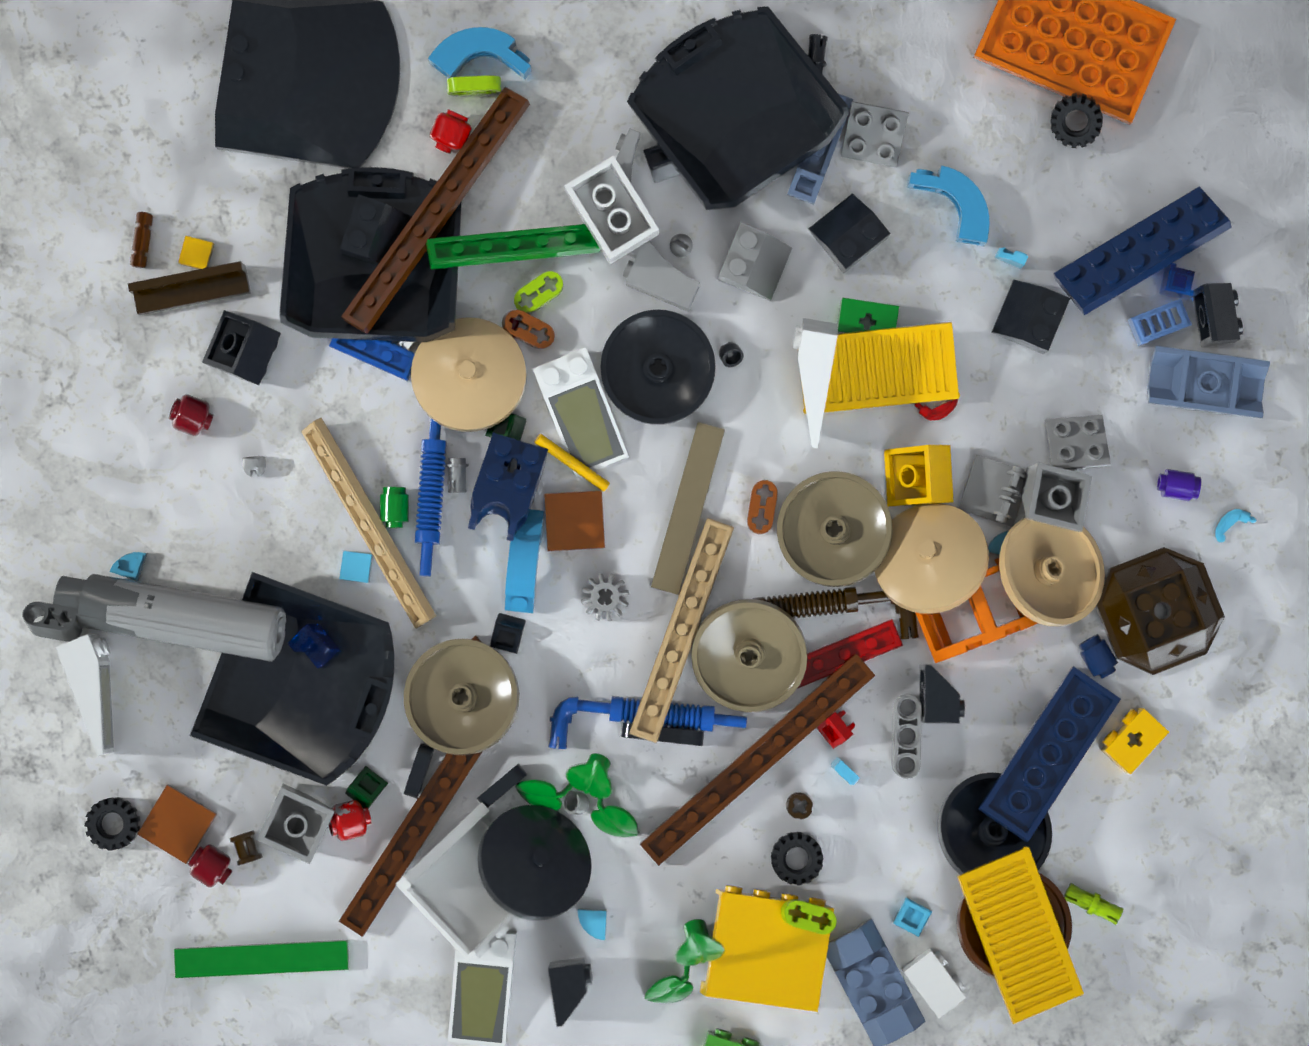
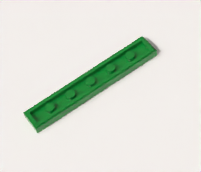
M585 224L427 239L426 242L431 269L600 252V247Z
M348 940L175 948V978L349 970Z

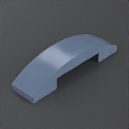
M839 94L847 104L848 110H850L853 99ZM845 121L828 145L798 165L787 195L814 205Z

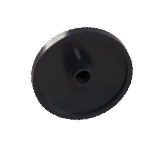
M659 309L637 313L620 323L605 343L600 365L602 382L612 403L631 419L650 425L675 423L693 414L708 397L714 382L716 368L712 346L702 329L692 320L679 313Z
M982 773L964 780L949 793L942 804L937 826L939 843L947 861L960 875L1021 850L1024 847H1029L1037 870H1039L1049 854L1052 843V825L1048 812L1030 840L1025 842L978 809L1001 773Z
M524 805L504 812L487 828L479 845L478 870L486 891L501 908L519 918L548 920L560 916L581 899L588 887L592 864L587 842L580 830L570 819L551 808L539 805Z

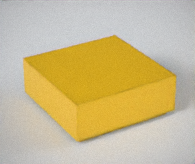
M185 235L178 263L196 269L208 268L214 243Z

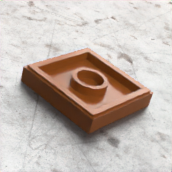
M602 491L544 494L548 551L605 548Z
M168 784L137 835L187 864L217 816V813Z

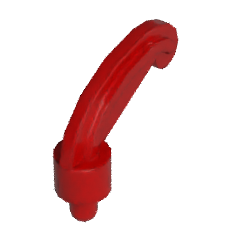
M949 399L948 402L934 409H931L926 404L923 406L920 403H915V407L919 409L918 413L925 419L936 421L948 416L955 409L958 399Z

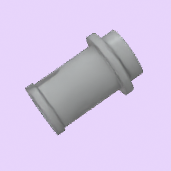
M448 458L449 464H446V467H449L448 493H466V467H469V464H466V458Z

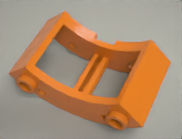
M999 558L994 559L996 565L987 569L985 577L1000 572ZM981 585L968 599L981 631L977 635L952 644L940 613H916L935 663L1038 624L1017 609L1019 618L997 626Z

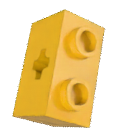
M1144 708L1131 709L1122 719L1124 725L1117 732L1112 730L1102 741L1105 745L1101 751L1125 773L1130 775L1169 733ZM1129 733L1138 734L1135 738L1138 741L1136 745H1128V742L1130 741L1128 737Z

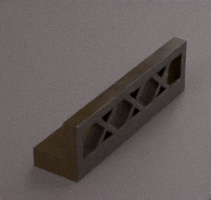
M241 261L128 283L129 292L134 296L138 315L251 293L246 265Z

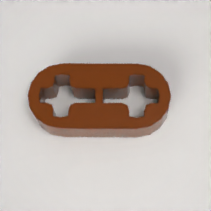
M509 311L502 319V328L512 337L533 348H547L554 342L555 333L553 328L524 311ZM518 315L520 317L519 322L527 326L526 329L520 327L514 330L511 329L512 323L509 322V319L516 318ZM531 329L534 331L544 329L547 341L536 342L538 337L530 333Z
M768 480L757 482L751 492L747 525L755 534L767 533L773 525L778 494L776 486ZM763 485L768 486V491L773 492L772 497H767L765 506L760 505L761 496L756 494V491L761 490ZM759 509H764L763 517L765 520H768V525H763L762 529L758 530L756 529V524L752 523V518H757Z

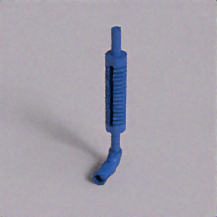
M431 418L429 439L421 440V452L423 454L420 455L422 458L420 460L422 464L420 469L422 470L419 471V474H421L419 479L422 481H419L421 486L418 487V490L421 492H418L420 497L417 499L419 501L417 506L420 508L417 509L419 513L416 517L419 519L416 520L418 523L416 528L418 530L415 531V543L422 544L419 576L431 577L433 545H440V532L438 530H441L439 525L442 523L440 521L442 516L439 514L442 513L441 508H443L440 503H443V499H441L443 494L441 492L444 489L441 487L444 486V483H442L444 478L442 476L445 475L443 472L445 467L443 465L446 462L443 460L446 459L444 454H446L447 444L446 441L440 440L441 425Z
M612 696L611 703L578 700L579 697H569L563 700L554 709L553 716H550L549 719L551 731L548 747L556 749L557 737H560L559 749H567L568 724L572 723V715L577 714V711L610 714L609 721L621 722L624 720V723H627L629 720L630 723H633L641 700L638 698L635 701V698H632L630 701L629 697L625 700L624 697ZM671 702L663 727L667 724L668 727L672 725L673 728H676L678 725L680 729L682 726L684 729H687L689 726L690 730L694 727L695 730L700 728L702 731L711 732L713 731V725L746 728L747 717L714 714L715 706L703 705L701 708L700 705L695 707L692 704L690 707L689 704L684 706V703H681L679 706L677 702L675 705Z

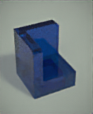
M1172 263L1165 267L1159 294L1188 300L1194 294L1191 288L1195 271L1176 267L1177 264Z
M306 624L287 643L294 652H304L317 668H322L340 650L319 624Z

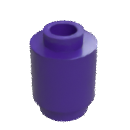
M1166 469L1164 474H1159L1157 491H1161L1162 497L1184 501L1198 499L1201 490V477L1195 476L1194 473Z

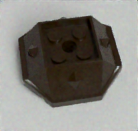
M1165 547L1109 568L1101 598L1096 605L1116 659L1150 675H1155L1206 655L1225 618L1204 563ZM1158 603H1163L1167 607V615L1163 619L1157 618L1154 613L1155 606Z

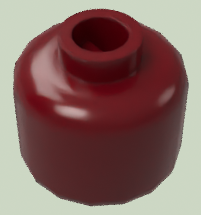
M185 394L181 399H175L168 419L172 420L174 429L197 436L201 433L202 429H209L213 414L209 413L210 407L207 401Z
M211 844L205 846V848L200 846L187 864L191 867L190 875L209 888L214 887L218 882L223 885L233 871L228 868L231 863L230 857Z

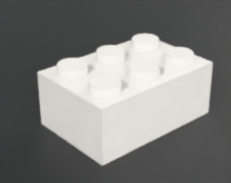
M614 155L564 185L566 194L610 264L659 235V228Z

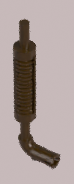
M847 587L843 591L840 588L837 591L833 589L832 592L830 590H827V592L822 590L821 594L819 591H816V593L811 591L810 595L808 592H805V595L800 593L799 596L795 593L794 597L792 594H789L788 597L784 594L783 598L781 595H778V598L773 596L772 599L770 596L767 599L765 597L752 598L780 607L793 619L795 616L798 619L800 616L805 618L806 615L808 617H811V615L816 617L817 614L822 616V613L825 616L828 613L832 615L833 612L835 614H838V612L843 614L844 610L846 613L858 612V605L890 602V604L895 605L896 614H899L900 638L909 639L908 627L910 628V637L912 639L919 638L916 613L898 606L883 591L857 594L856 587Z

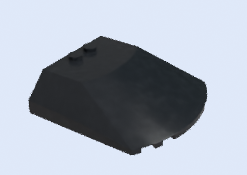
M232 0L215 109V147L219 150L341 168L361 167L381 142L380 139L391 121L399 92L400 54L397 36L383 1Z
M768 6L757 7L755 11L743 13L741 10H736L732 12L731 16L717 21L715 18H712L682 34L655 57L656 62L647 72L644 71L641 74L637 88L634 93H630L627 100L632 111L706 210L738 206L828 145L849 115L847 104Z
M359 167L342 169L341 173L329 176L320 174L315 176L313 181L303 185L298 183L291 187L279 313L280 323L313 338L429 342L454 331L458 267L431 269L428 251L424 253L368 334L344 321L341 317L377 267L376 265L346 256L340 251V246L358 194L386 203L413 216L437 181L431 178L429 181L418 178L412 172L398 169ZM462 201L436 238L460 236Z
M252 572L242 600L278 606L284 610L286 615L285 637L281 651L273 661L221 653L189 736L327 786L351 768L374 738L386 713L393 686L395 660L389 622Z

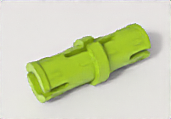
M1072 883L1069 884L1064 894L1066 901L1085 909L1087 914H1095L1115 925L1123 913L1124 908L1106 901L1096 892L1092 894Z

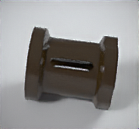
M795 792L787 798L786 809L793 818L805 819L812 813L813 803L806 794ZM795 799L799 801L806 800L807 803L804 805L805 811L803 813L798 810L792 811L795 807L793 803Z
M254 830L229 838L236 848L239 858L237 861L238 866L263 858L262 853H258L253 838L255 835ZM244 841H245V843H246V846H247V849H248V852H249L248 855H247L246 850H245V846H244V843H243Z

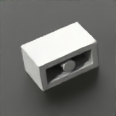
M928 948L905 965L902 970L939 1019L966 999L962 992L966 987L956 974L951 977L945 970V967L949 964L941 953L937 951L933 954Z

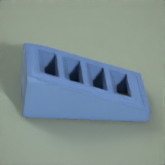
M1181 299L1127 320L1137 346L1192 325ZM1176 307L1182 323L1176 324L1171 311L1172 308ZM1162 312L1166 313L1171 327L1166 328L1161 315ZM1152 316L1156 317L1161 331L1156 332L1151 319ZM1145 319L1151 335L1146 336L1141 323L1142 320Z

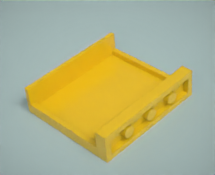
M725 885V890L716 889L719 900L712 938L724 946V954L720 958L708 962L706 981H701L700 993L706 997L818 1012L830 933L818 934L793 927L782 919L781 908L783 904L788 900L798 899L797 895L781 893V898L770 897L771 892L753 889V894L743 893L742 887ZM809 897L808 903L823 906L834 913V908L826 905V900ZM796 905L795 909L789 910V915L793 918L792 921H794L796 916L802 918L806 916V913L798 910V905ZM823 913L822 917L813 915L811 919L820 924L819 928L829 922V919L825 917V913Z

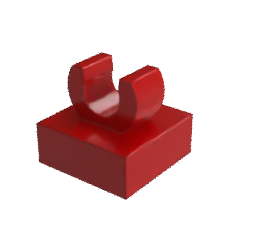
M844 710L838 713L834 712L817 727L818 731L833 749L847 741L853 735L851 730L855 728L854 722L847 726L841 719L846 714Z

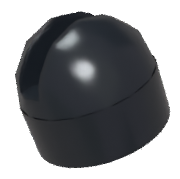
M728 342L719 349L720 360L726 367H735L743 360L744 354L741 348L734 342Z

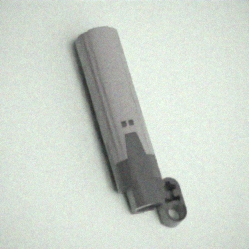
M92 574L87 580L61 576L55 588L53 604L32 602L24 608L22 614L30 631L34 635L43 638L70 642L80 637L82 628H89L265 661H273L280 653L285 637L286 623L285 612L278 606L99 574ZM44 616L41 621L34 622L37 617Z

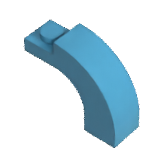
M486 27L468 28L450 35L428 57L430 65L447 78L456 77L468 62L480 57H491L501 61L523 79H526L532 72L531 65L528 64L530 59L519 50H516L515 53L512 51L516 46V41L513 37L502 31Z
M945 166L940 167L938 176H933L932 171L917 169L916 173L911 172L907 188L939 193L947 197L956 207L959 217L956 242L984 247L989 234V211L981 191L974 182L961 172Z
M530 509L526 523L516 533L513 542L510 541L505 587L506 611L533 613L538 559L543 532L544 511Z

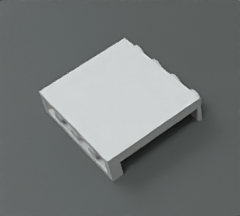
M480 803L395 884L467 961L475 955L481 958L492 947L489 941L494 936L500 939L511 928L508 922L515 916L501 908L490 897L479 875L477 860L479 845L485 831L492 824L485 817L490 810L483 803Z

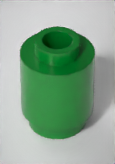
M383 487V494H380V519L382 522H386V528H403V522H409V495L406 494V487Z

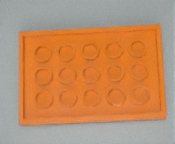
M998 0L973 58L1061 96L1067 95L1069 97L1072 96V93H1077V95L1086 94L1088 98L1092 97L1095 99L1097 105L1099 104L1101 113L1130 125L1133 122L1176 19L1133 0Z

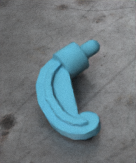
M1234 509L1229 511L1221 518L1216 527L1215 537L1217 541L1224 542L1226 537L1223 534L1238 520L1244 523L1248 521L1256 523V518L1250 516L1251 513L1245 510Z

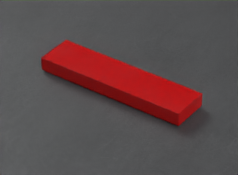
M893 619L807 653L806 671L798 688L832 675L854 654H857L864 662L903 646Z

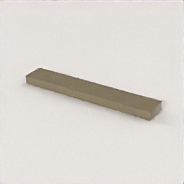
M700 422L697 423L653 577L652 588L679 595L725 429Z

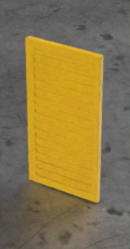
M952 322L837 334L824 412L959 399L960 393L958 391ZM805 402L803 409L804 414H806Z
M1024 847L1021 850L957 876L1012 1024H1016L1084 994L1029 847Z

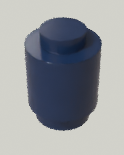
M1098 634L1078 645L1081 650L1079 654L1093 677L1099 675L1103 679L1116 671L1114 666L1118 661L1105 639L1101 640Z

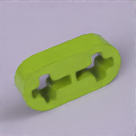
M465 76L447 79V94L451 96L501 93V77Z
M547 271L519 289L514 296V304L517 310L532 314L559 296L563 290L561 276L556 272ZM549 277L551 281L555 279L558 281L555 284L556 290L554 292L550 289L543 293L539 291L546 285L544 281L546 278ZM534 293L538 294L532 300L533 306L531 308H528L526 305L522 307L519 305L522 302L521 296L523 294H526L528 297Z
M791 899L786 901L781 908L782 919L793 927L818 934H828L836 926L837 919L835 914L823 906ZM796 905H798V910L806 913L805 918L796 916L794 921H792L793 918L789 915V910L795 909ZM823 913H825V917L829 919V922L819 928L820 924L811 920L812 916L822 917Z

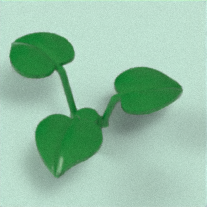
M591 754L587 763L570 767L566 772L569 784L560 792H557L551 783L541 780L522 781L515 786L517 792L530 805L545 806L556 811L562 806L559 798H563L574 787L577 790L584 791L585 794L589 793L591 796L598 798L597 808L599 810L592 811L591 819L601 831L616 837H634L640 833L636 820L628 811L618 806L609 805L605 807L603 804V799L608 798L612 793V785L607 774L611 763L607 757L601 754Z
M694 919L688 921L683 926L686 941L675 954L676 961L684 965L683 976L681 978L678 976H668L659 980L645 993V1000L656 1003H674L685 999L693 991V984L687 981L689 979L690 966L716 960L724 954V946L709 936L704 920Z

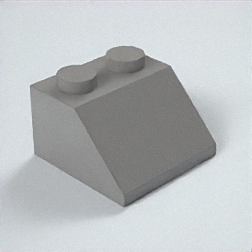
M740 222L719 273L718 280L771 301L792 247L766 232Z
M1040 462L1027 467L1021 495L1026 519L1082 532L1092 476Z
M282 784L257 841L310 864L335 811L310 795Z

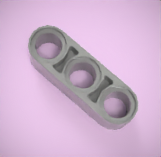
M908 694L899 696L894 702L892 768L897 775L906 779L913 778L920 770L922 718L921 702L915 696ZM905 699H910L915 705V710L911 715L905 716L900 711V704ZM905 728H910L914 732V739L909 744H903L899 739L900 732ZM904 757H910L914 764L913 769L908 773H902L898 766L899 761Z

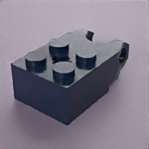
M493 433L472 492L470 504L471 517L468 528L475 530L482 518L490 514H496L506 520L508 525L506 540L513 542L516 533L526 523L545 467L548 449Z

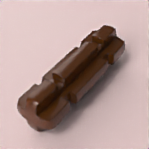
M137 212L135 223H137V227L134 228L132 243L134 254H131L130 265L135 268H145L147 265L145 254L149 250L151 235L149 226H152L153 220L152 214L148 212Z

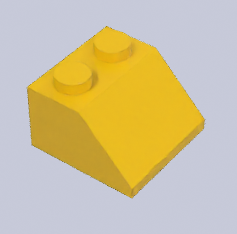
M921 445L884 450L888 507L954 502L950 445Z

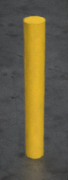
M540 433L535 439V444L548 449L549 454L604 492L608 488L609 481Z

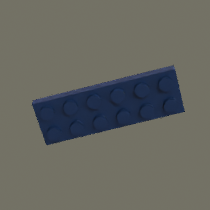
M1199 186L1053 274L1056 282L1085 316L1232 228L1231 221Z
M1071 667L978 809L1025 842H1028L1121 698L1076 667Z

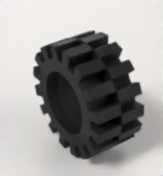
M1072 93V96H1064L1060 102L1058 101L1055 104L1051 114L1052 133L1055 134L1057 141H1062L1064 146L1068 144L1071 145V148H1076L1077 146H1081V148L1086 147L1087 143H1093L1101 132L1103 123L1101 107L1095 103V99L1092 97L1088 98L1083 93L1082 95ZM1080 110L1087 115L1088 124L1084 129L1073 131L1067 127L1065 118L1071 111Z
M112 797L103 799L91 807V811L87 812L86 817L88 818L84 822V827H87L86 835L87 837L90 836L92 839L90 842L93 845L97 844L100 849L113 851L126 847L131 841L135 840L137 837L136 833L140 830V826H138L140 816L137 817V809L132 807L129 801L122 800L123 798ZM108 813H116L123 820V828L117 835L107 834L103 830L102 820Z
M802 832L787 833V835L781 836L773 846L771 852L772 867L778 877L788 884L802 885L809 883L819 875L818 873L823 867L822 849L816 840L808 834ZM795 847L804 849L808 854L806 866L799 870L790 868L786 863V854Z

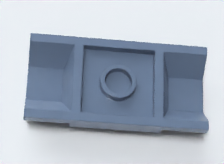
M1155 346L1150 362L1147 385L1148 403L1262 419L1264 413L1262 406L1263 390L1270 361Z
M872 919L867 920L849 933L829 941L827 958L873 1046L888 1045L915 1031L926 1022Z

